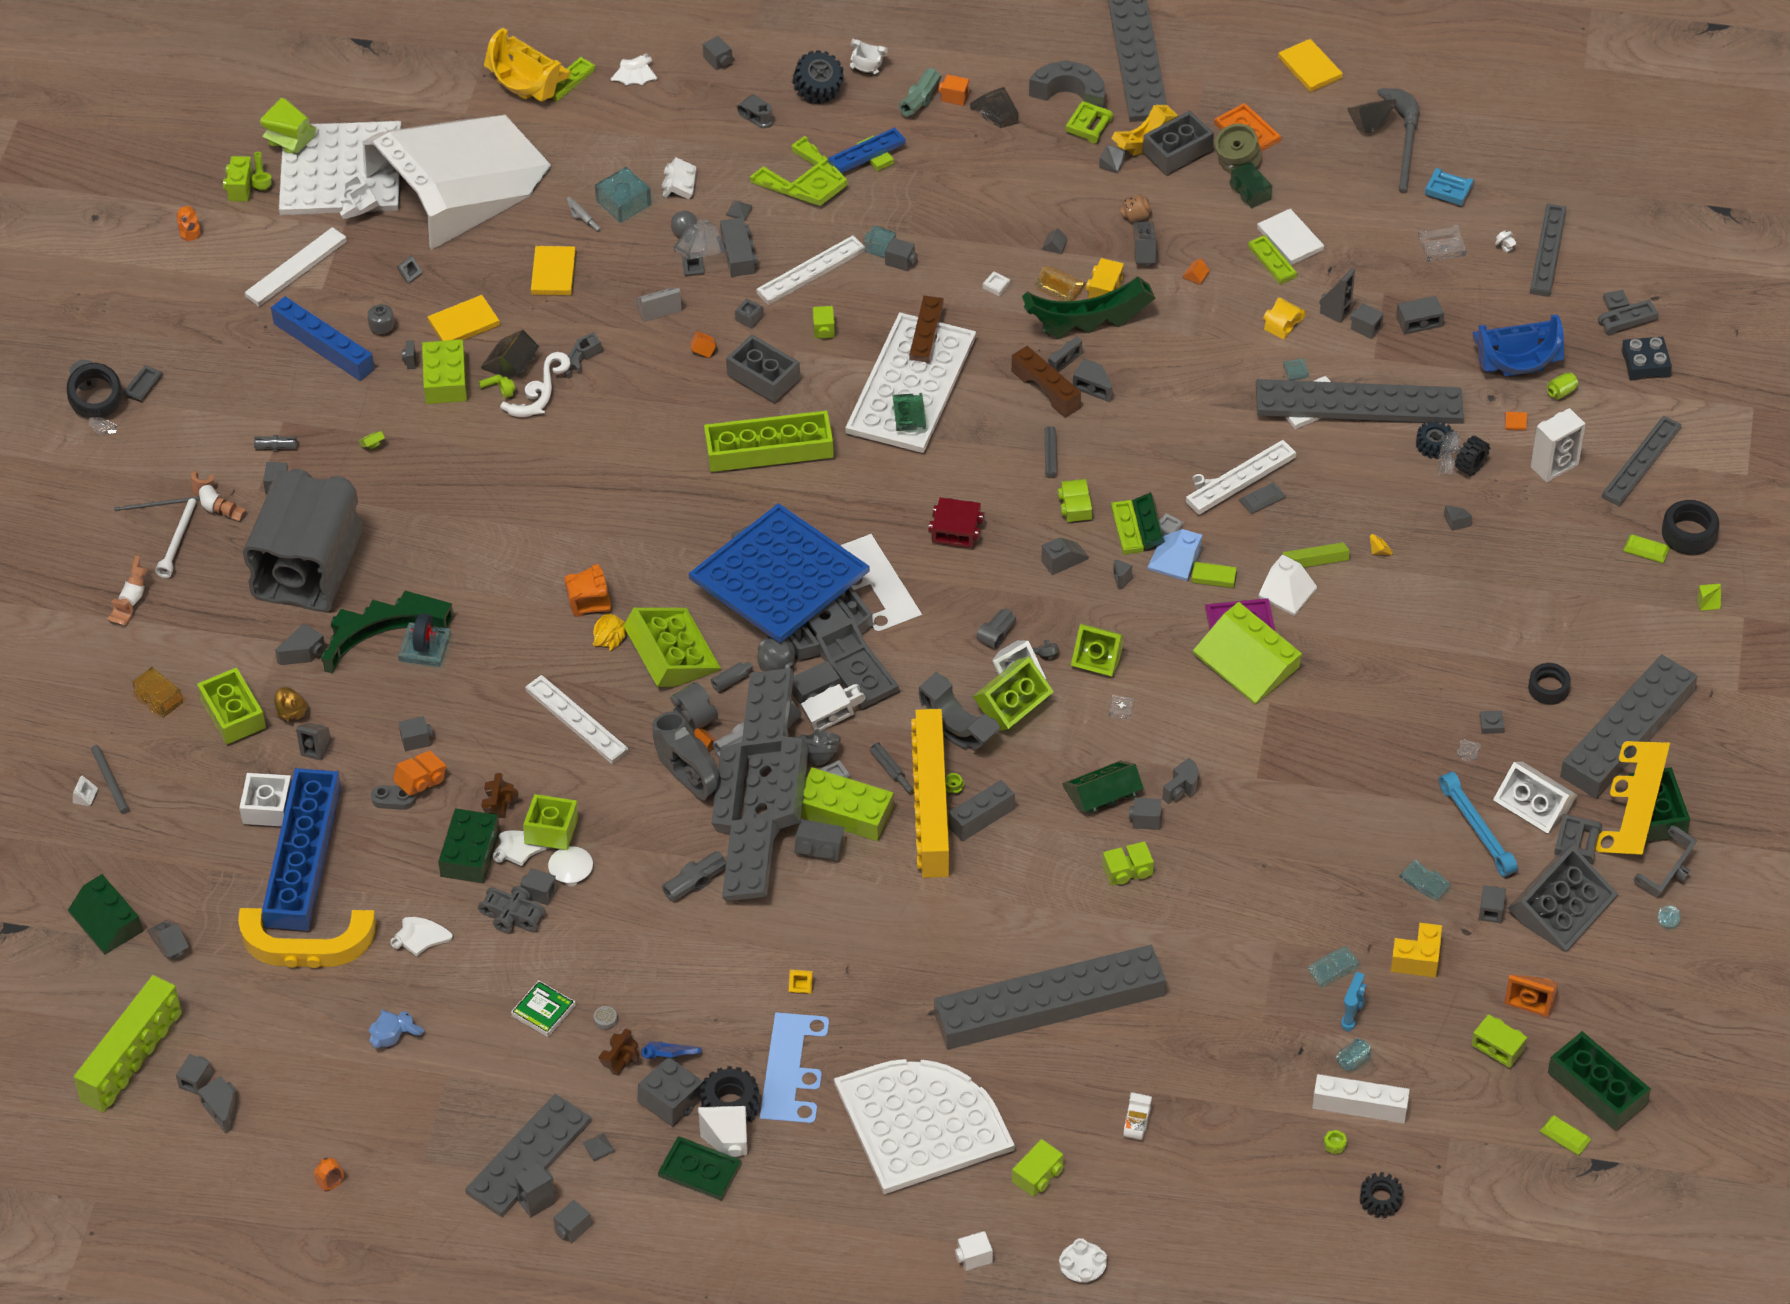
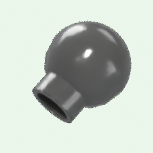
M684 210L677 212L672 217L671 229L673 233L678 237L684 238L687 243L698 239V221L693 213Z

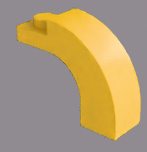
M1154 105L1142 125L1132 131L1114 132L1112 139L1120 149L1128 150L1133 156L1143 154V135L1173 120L1178 115L1168 105Z

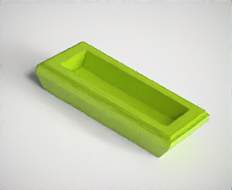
M1631 534L1627 539L1623 552L1664 564L1670 547Z
M1554 1115L1548 1119L1539 1131L1578 1156L1591 1141L1590 1137Z

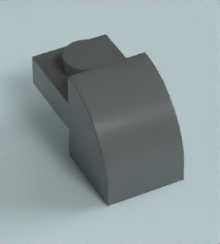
M1188 758L1173 769V779L1163 786L1162 799L1167 804L1180 799L1184 793L1190 798L1196 793L1198 768L1192 759Z

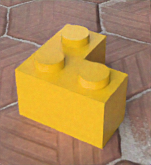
M1419 923L1417 941L1395 938L1391 972L1436 978L1442 925Z

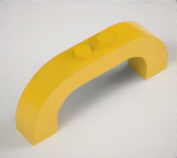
M240 908L238 919L243 944L254 958L269 965L287 966L290 968L296 966L311 968L334 967L357 959L371 945L377 924L374 910H352L348 929L336 938L286 939L274 938L264 932L262 908Z

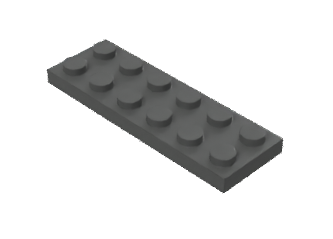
M554 1094L465 1188L466 1194L502 1218L518 1201L515 1176L537 1163L544 1170L548 1169L592 1122L591 1116L557 1094Z

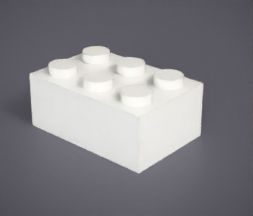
M1570 408L1557 413L1547 421H1542L1536 428L1531 468L1546 483L1579 465L1586 423Z

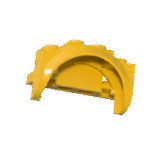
M505 28L498 30L489 41L484 67L495 74L498 83L502 84L509 91L518 94L521 98L527 99L533 96L536 100L544 101L553 97L556 84L569 78L571 71L563 67L561 62L553 61L516 37L511 36L507 38L508 30Z

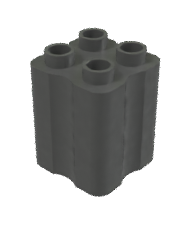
M301 469L282 470L276 473L243 550L245 564L251 572L248 580L250 592L255 598L276 604H294L313 611H330L363 532L361 519L356 512L358 504L357 491L349 480L340 476H333L330 479H315Z

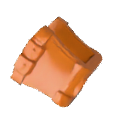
M599 564L592 565L591 568L578 574L565 576L564 583L574 616L579 617L591 612L607 613L611 611V601L606 581Z

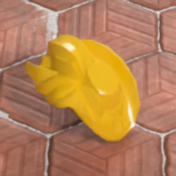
M603 615L594 626L593 646L610 647L609 651L614 650L625 638V628L623 626L625 622L616 615Z

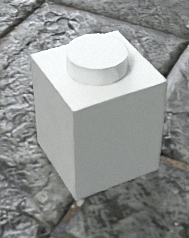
M985 1231L958 1239V1249H955V1255L958 1263H963L965 1271L992 1263L993 1250Z

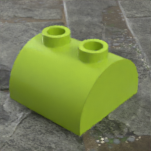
M1081 623L1071 666L1113 676L1121 657L1124 635Z

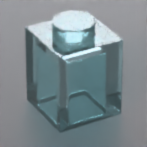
M874 225L871 231L867 232L864 237L866 252L885 259V250L892 238H896V232Z

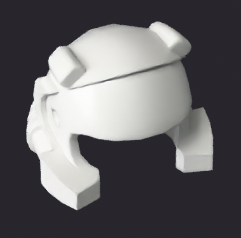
M852 38L851 68H856L864 73H878V67H881L883 57L887 56L888 48L885 46L868 45Z

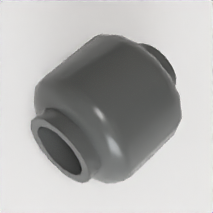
M378 304L369 309L367 316L371 331L377 334H386L393 329L395 325L394 313L389 306Z

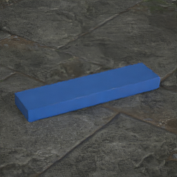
M894 127L829 157L828 163L832 167L835 166L840 173H843L904 145L905 138Z

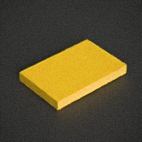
M1311 39L1278 52V58L1309 92L1342 79L1343 73Z
M535 246L531 295L572 294L575 247Z
M483 295L427 316L429 324L441 341L465 340L500 326L499 319Z

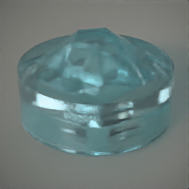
M1666 905L1659 910L1657 919L1663 928L1672 929L1679 924L1681 916L1676 907Z

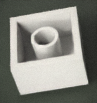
M247 773L239 808L242 823L282 826L292 783L291 776Z

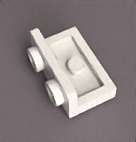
M676 157L671 164L668 163L664 169V174L666 175L662 183L663 196L667 198L671 192L690 199L693 195L696 166Z

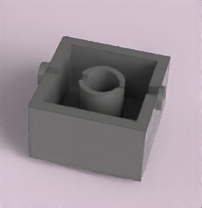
M668 1057L638 1084L637 1101L673 1126L684 1115L688 1116L692 1112V1108L701 1100V1085H703V1081Z

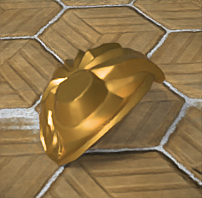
M288 687L279 688L275 693L276 715L279 718L289 722L290 720H298L304 717L308 704L300 694Z

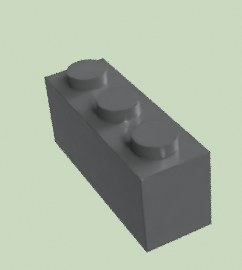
M743 217L720 221L721 238L731 277L755 274L754 265H758L756 253L752 254V251H754L753 240L748 238L750 237L749 225H745Z
M1002 780L996 782L949 812V829L962 842L1013 811L1015 809V793Z

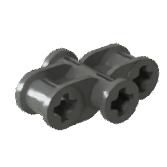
M514 886L511 890L512 894H509L497 888H488L486 891L487 896L483 902L479 903L478 910L483 915L494 918L493 925L497 930L509 933L512 930L513 924L530 932L536 931L537 923L545 915L546 910L542 905L529 901L531 895L526 889Z

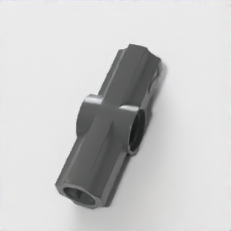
M715 851L697 863L694 861L687 863L681 869L679 875L662 885V890L666 897L674 902L691 890L699 891L708 884L710 878L726 869V861L719 851Z

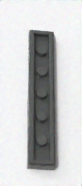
M1546 205L1530 294L1550 297L1566 213L1565 206Z
M1663 415L1604 490L1601 498L1620 507L1679 432L1682 424Z

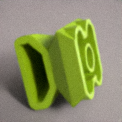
M280 98L260 119L261 126L268 129L262 137L266 138L271 146H283L284 151L289 154L298 153L315 136L317 127L309 123V118L284 98Z

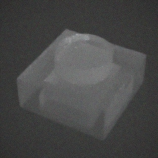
M90 417L88 426L95 428L94 432L101 435L115 433L118 426L103 418Z

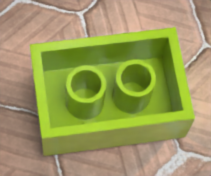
M463 339L422 342L423 384L426 404L467 401Z
M1029 656L1016 660L973 695V698L983 713L997 721L1001 727L999 731L1013 726L1054 691Z
M237 667L197 684L200 700L226 745L266 728L263 711Z

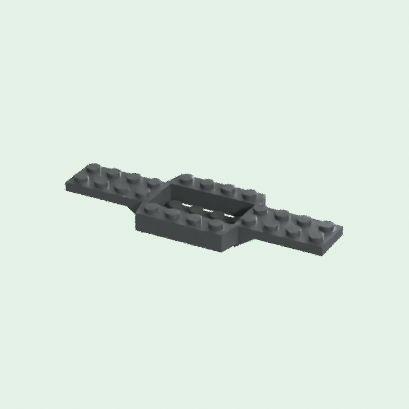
M747 527L732 533V539ZM852 587L807 621L815 632L816 638L805 624L787 637L794 644L796 657L799 660L821 655L825 661L830 663L845 688L858 684L860 692L864 693L866 697L862 703L858 704L861 709L899 691V685L868 647L861 635L873 625V614ZM826 613L830 614L831 617L827 620H822L819 618V615Z
M791 668L750 673L742 742L721 748L718 767L719 779L717 789L715 790L711 823L717 832L730 834L722 893L725 901L767 897L774 838L780 829L800 823L809 747L802 738L788 737L787 725L794 676ZM748 757L749 772L747 778L746 796L744 798V812L742 819L740 820L746 764ZM764 769H772V772L767 777L761 776ZM760 806H767V810L763 814H757V809Z

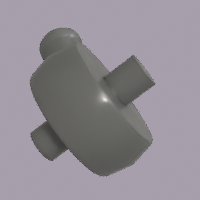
M1044 640V645L1038 648H1032L1034 654L1047 656L1048 660L1053 659L1052 655L1058 653L1057 644L1050 643L1049 640Z

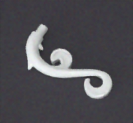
M561 352L552 353L546 358L543 368L544 383L532 381L525 387V394L529 399H537L538 393L536 392H542L536 402L525 406V404L516 405L503 401L500 409L507 411L508 415L519 418L544 414L545 411L542 409L548 403L552 390L550 364L553 361L561 362L559 367H553L552 370L555 374L564 373L570 368V358Z

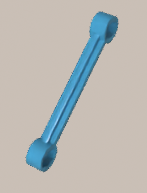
M1453 771L1439 776V785L1442 792L1447 797L1451 796L1493 856L1499 874L1502 877H1506L1516 873L1518 866L1514 856L1510 852H1505L1462 791L1458 776Z

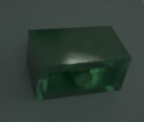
M1252 162L1231 170V179L1229 180L1231 188L1237 191L1242 201L1246 202L1251 209L1272 199V185Z

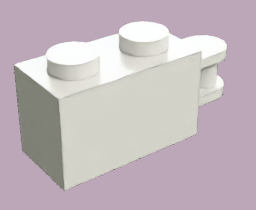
M838 684L815 697L808 698L805 702L801 703V706L813 730L818 729L822 731L854 715L852 707L862 703L866 697L864 693L860 692L858 684H854L844 690Z

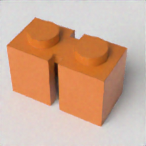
M429 750L415 756L414 759L410 758L398 763L393 781L411 796L424 791L426 787L430 788L443 782L447 765Z

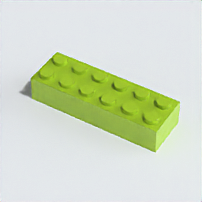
M828 411L704 425L710 472L833 458V439Z
M154 975L151 976L73 1076L80 1102L104 1113L108 1106L114 1103L117 1094L127 1086L134 1072L141 1068L142 1062L147 1055L152 1054L155 1045L161 1038L166 1036L171 1024L179 1019L181 1007L175 985Z

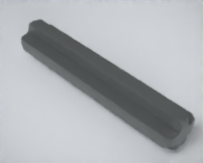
M1047 426L1044 429L1045 476L1054 478L1056 476V429L1053 426Z

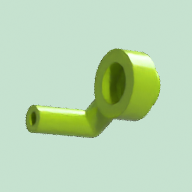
M255 152L256 174L252 176V186L258 190H266L272 185V178L269 173L263 171L262 153Z
M499 374L478 381L480 389L498 384L504 398L513 396V391H515L512 379L509 380L507 377H502Z

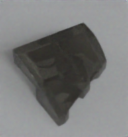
M1005 87L988 92L970 103L972 111L978 110L982 113L983 118L992 121L998 128L1018 124V111Z

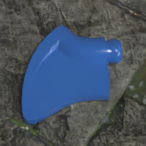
M650 1041L642 1049L641 1053L645 1059H654L658 1056L675 1057L701 1053V1047Z

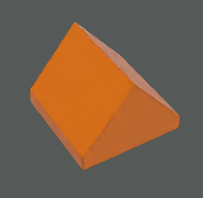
M1200 258L1190 264L1183 278L1201 285L1210 270Z
M1505 412V430H1526L1527 412Z
M696 728L694 731L696 738L706 745L708 752L713 750V742L717 739L706 730Z

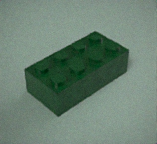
M1583 1031L1550 1057L1548 1073L1615 1130L1648 1104L1651 1088Z

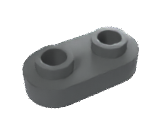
M381 785L372 790L371 800L372 804L377 808L407 810L415 804V794L409 796L398 786Z

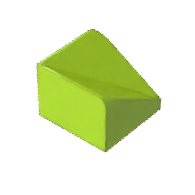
M1721 584L1699 585L1697 603L1700 611L1720 609Z

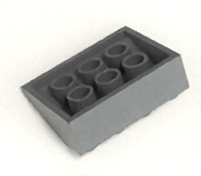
M1571 845L1560 851L1508 909L1524 926L1565 952L1618 893L1584 856Z

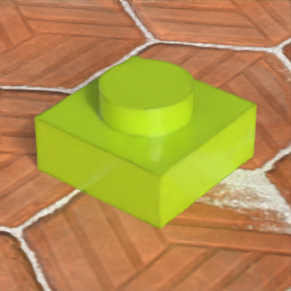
M375 431L358 441L361 448L369 447V449L379 446V441L385 439L382 431Z

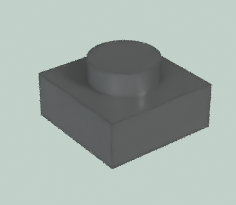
M1623 290L1608 292L1603 295L1608 311L1630 305Z
M414 340L406 341V349H402V361H406L407 370L415 369L416 367Z
M1480 711L1479 719L1482 734L1504 733L1502 711Z

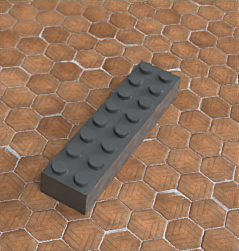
M1661 654L1563 760L1560 777L1597 799L1613 782V779L1630 763L1619 760L1622 744L1626 741L1649 742L1694 693L1698 675ZM1628 746L1624 750V756L1626 758L1634 757L1637 752L1636 747Z

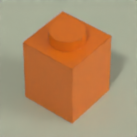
M947 74L944 82L941 81L939 86L941 101L964 106L969 94V79Z

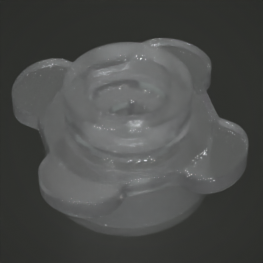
M1463 739L1460 741V749L1456 753L1464 761H1473L1478 758L1477 752L1481 749V745L1478 742L1473 743Z

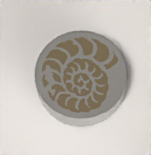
M602 1006L595 1011L594 1023L598 1028L606 1030L615 1026L617 1014L612 1007Z

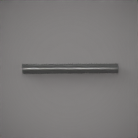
M98 745L92 746L91 751L120 813H127L129 811L127 804Z

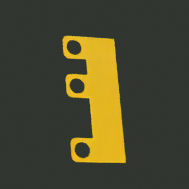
M1626 741L1622 744L1619 760L1621 762L1637 763L1634 776H1616L1613 779L1610 790L1611 796L1629 798L1620 832H1601L1596 845L1598 852L1643 854L1670 743ZM1628 746H1635L1637 749L1635 756L1626 758L1624 750ZM1620 780H1626L1628 782L1627 789L1622 793H1618L1615 790L1616 783ZM1607 835L1614 838L1613 845L1609 848H1603L1601 840Z

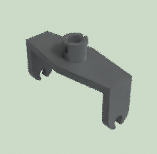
M1671 826L1668 834L1687 847V849L1663 883L1658 886L1642 874H1637L1634 878L1637 885L1658 898L1673 875L1683 882L1691 871L1683 866L1682 862L1692 850L1697 840L1676 826Z

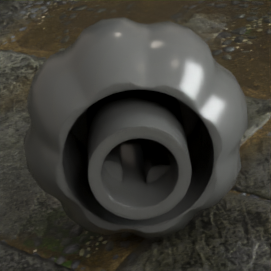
M767 637L759 644L757 648V661L762 671L785 668L793 669L795 667L793 663L796 655L795 647L788 638L779 643L773 638Z

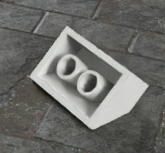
M1514 762L1493 800L1549 834L1563 819V815H1567L1577 794L1528 764Z

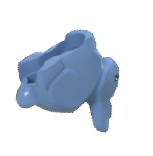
M382 1009L376 1023H373L369 1029L371 1034L369 1042L372 1043L375 1049L389 1047L397 1043L402 1033L409 1032L413 1035L421 1036L424 1033V1029L415 1025L411 1015L405 1011L396 1015Z

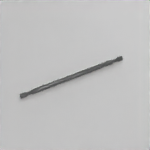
M200 496L114 507L115 511L183 503L188 502L191 498L199 501Z

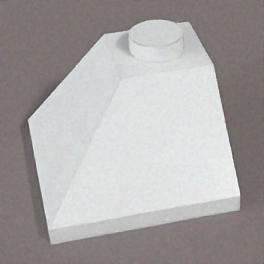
M1282 554L1271 567L1258 598H1269L1270 604L1295 616L1317 590V586L1300 563Z
M1015 641L1000 650L992 660L999 675L1016 660L1030 656L1046 679L1029 641Z
M745 1106L698 1108L701 1138L717 1151L732 1157L747 1155Z

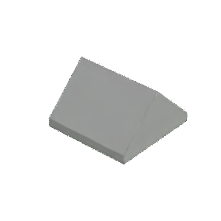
M669 288L633 298L643 322L682 311L679 288Z

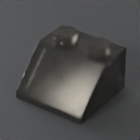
M520 330L500 339L481 365V368L508 379L514 376L519 377L526 371L525 366L536 357L535 352L540 346L524 330Z

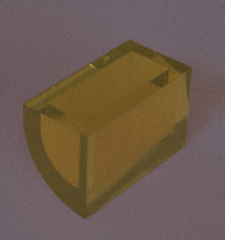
M1043 266L1035 285L1067 301H1073L1082 292L1086 283L1053 266Z

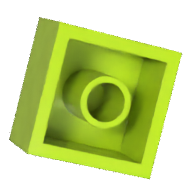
M534 794L523 824L524 844L568 850L578 821L577 800Z

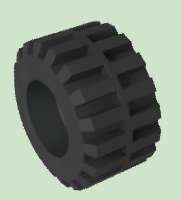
M727 1066V1069L724 1070L722 1067L718 1068L716 1073L712 1071L709 1073V1078L705 1077L703 1080V1085H701V1106H745L747 1125V1121L752 1122L754 1115L758 1114V1083H756L754 1076L750 1077V1072L747 1070L742 1072L740 1067L732 1069V1066ZM728 1094H734L741 1097L740 1099L733 1102H724L720 1100L722 1096Z

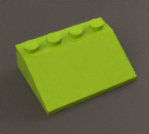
M1240 602L1223 614L1192 652L1255 705L1300 667L1302 656L1300 651Z
M633 608L623 625L657 687H676L716 673L721 669L687 608Z

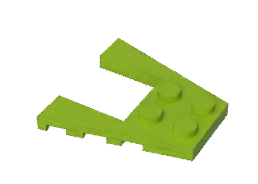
M806 136L791 145V150L815 166L795 181L790 183L764 166L750 176V182L819 206L847 186V179L835 166L832 167L828 163V159L818 152V148L814 144L811 145L808 142Z

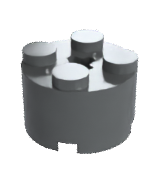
M698 682L688 685L670 697L672 704L676 707L673 711L685 718L693 731L696 728L701 729L718 718L715 706H711L708 701L710 699L709 695Z

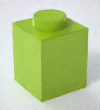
M833 306L813 307L814 339L835 337Z

